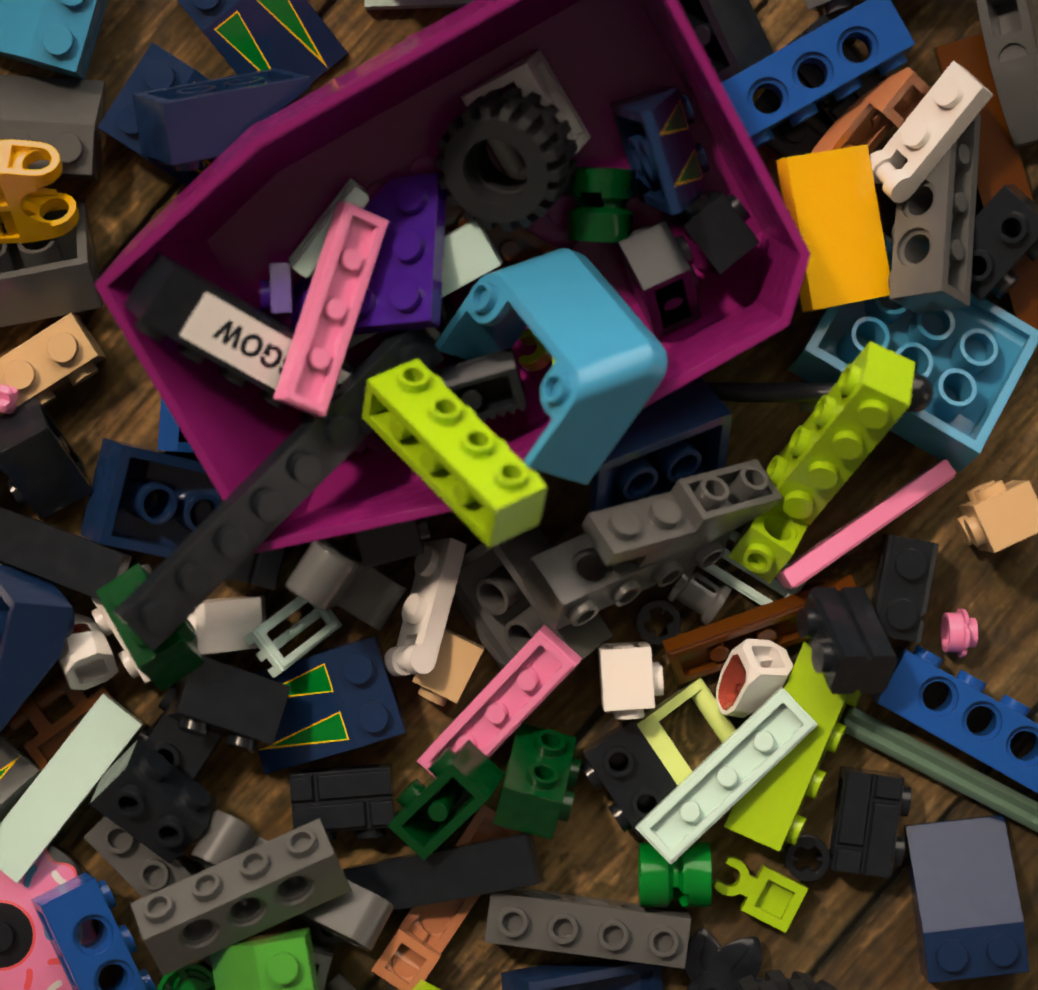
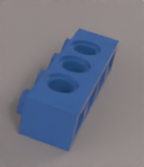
M866 0L721 84L755 149L775 138L771 129L789 120L792 127H795L819 113L815 104L833 95L836 101L839 102L864 87L860 80L864 76L878 70L881 77L906 64L908 60L905 53L910 51L915 42L891 0ZM851 38L864 42L868 49L867 60L861 63L847 60L842 52V43ZM807 63L817 65L824 74L823 85L817 88H807L802 85L797 76L798 68ZM763 88L773 90L780 99V108L770 114L758 111L752 100L753 94L757 90Z
M919 645L915 647L913 653L900 647L896 654L898 660L887 689L882 693L874 694L871 699L1038 793V724L1026 718L1030 708L1006 694L1003 695L1000 702L982 693L987 684L961 669L956 677L948 674L939 668L943 659ZM932 682H942L947 690L946 700L937 708H927L923 702L924 689ZM985 706L990 714V722L983 731L973 733L967 727V715L973 708ZM1029 731L1033 737L1031 751L1025 756L1015 757L1010 749L1012 738L1018 732Z
M84 872L31 899L73 990H156L148 972L145 969L138 971L131 954L137 951L136 944L124 924L119 927L117 926L110 909L117 906L116 901L104 880L97 882L96 878ZM89 919H96L99 924L97 937L90 943L80 944L77 937L79 927ZM110 964H117L120 971L117 982L109 988H100L98 978L102 969Z

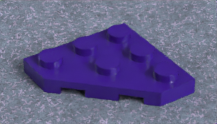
M440 173L392 178L364 208L366 211L389 220L352 335L440 327L447 189L441 190L437 180L441 176ZM314 273L310 278L302 277L294 286L292 328L296 330Z

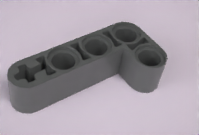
M332 538L314 540L285 584L294 593L316 607L327 610L339 605L379 631L383 630L409 590L401 582L376 566L364 569L361 556Z
M215 810L191 857L202 870H205L267 842V840L259 837L256 831L243 821L225 812ZM347 880L351 891L294 916L357 948L371 952L395 906L381 896Z

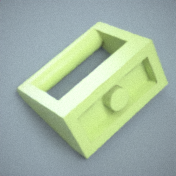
M702 677L693 680L656 705L655 708L644 713V718L635 719L637 726L677 785L692 772V769L659 722L661 719L689 698H692L721 743L736 730L728 716L721 714L716 698Z

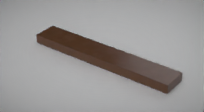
M983 33L935 47L933 50L941 75L955 61L994 94L978 113L981 115L976 195L981 210L1007 184H1015L1034 202L1019 150L1014 146L999 101ZM1027 258L1015 271L1020 279L1006 296L1012 315L1038 330V260L1033 262Z

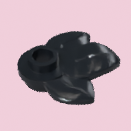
M705 928L697 930L688 942L684 969L690 979L687 990H723L724 988L726 990H739L741 987L738 980L752 975L756 982L764 981V979L757 977L762 962V950L759 939L756 936L744 937L729 942L720 948L716 939Z

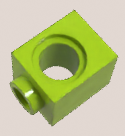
M772 508L745 524L728 557L770 584L794 554L809 524Z

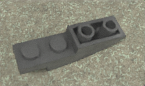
M976 0L992 76L1014 146L1019 148L1038 143V0Z
M758 459L678 479L671 492L588 513L581 526L606 566L635 559L639 566L642 567L714 540L777 506L783 497Z

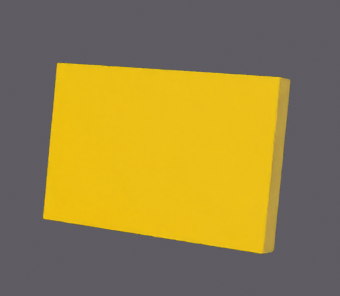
M868 144L777 159L776 164L783 202L811 253L799 291L802 311H813L890 296L888 284L890 269Z

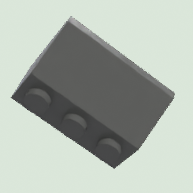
M0 75V140L14 139L47 143L57 150L62 161L63 171L58 179L101 181L103 131L98 126L104 118L106 82L101 80ZM36 161L30 164L28 169H43L50 164V161Z
M85 199L75 200L79 209V220L75 227L65 235L32 243L0 244V327L32 323L41 319L102 308V297L94 285L101 276ZM68 211L48 212L43 218L46 220H57L62 218ZM1 223L4 233H7L4 224Z
M538 525L490 548L484 542L480 543L464 554L453 601L500 670L504 668L544 624L582 659L613 636L598 613L583 625L573 626V624H569L559 630H553L523 585L530 558L553 548Z

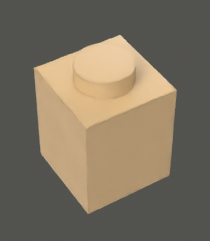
M445 627L434 669L427 674L415 675L412 682L421 686L418 694L441 706H445L447 700L457 704L484 651V646Z

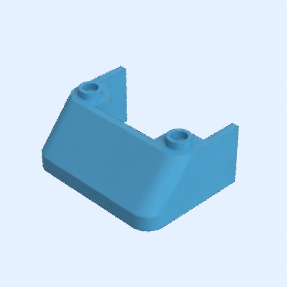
M560 248L481 277L473 286L435 343V346L441 352L471 360L512 348L528 326L556 362L543 379L540 393L542 406L552 418V421L523 462L528 468L588 485L662 381L667 369V354L660 342L585 255L567 248Z

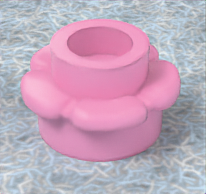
M957 609L956 612H945L942 615L940 639L944 652H957L958 657L963 658L966 656L969 647L975 648L977 646L978 623L976 618H969L966 609Z

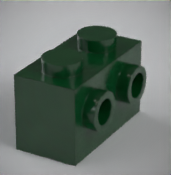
M137 563L98 589L96 593L137 668L164 691L203 665L205 661L193 641L198 637V634L188 618L153 652L113 612L150 575Z
M524 723L519 725L509 754L493 821L494 825L552 840L557 821H568L575 792L567 791L566 787L574 789L580 770L581 760L573 758L577 737Z
M470 740L465 742L456 752L452 751L449 747L446 748L428 768L433 775L424 783L417 778L414 779L396 799L402 806L390 821L388 827L423 860L430 856L490 798L505 775Z

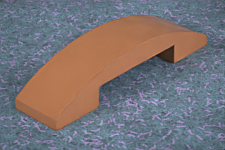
M908 67L893 74L853 103L827 130L811 153L868 144L870 155L893 126L897 129L901 127L931 87Z
M483 804L453 846L524 832L494 825L493 821L496 811ZM480 895L411 907L371 971L399 990H412L421 979L425 981L440 959L441 953Z

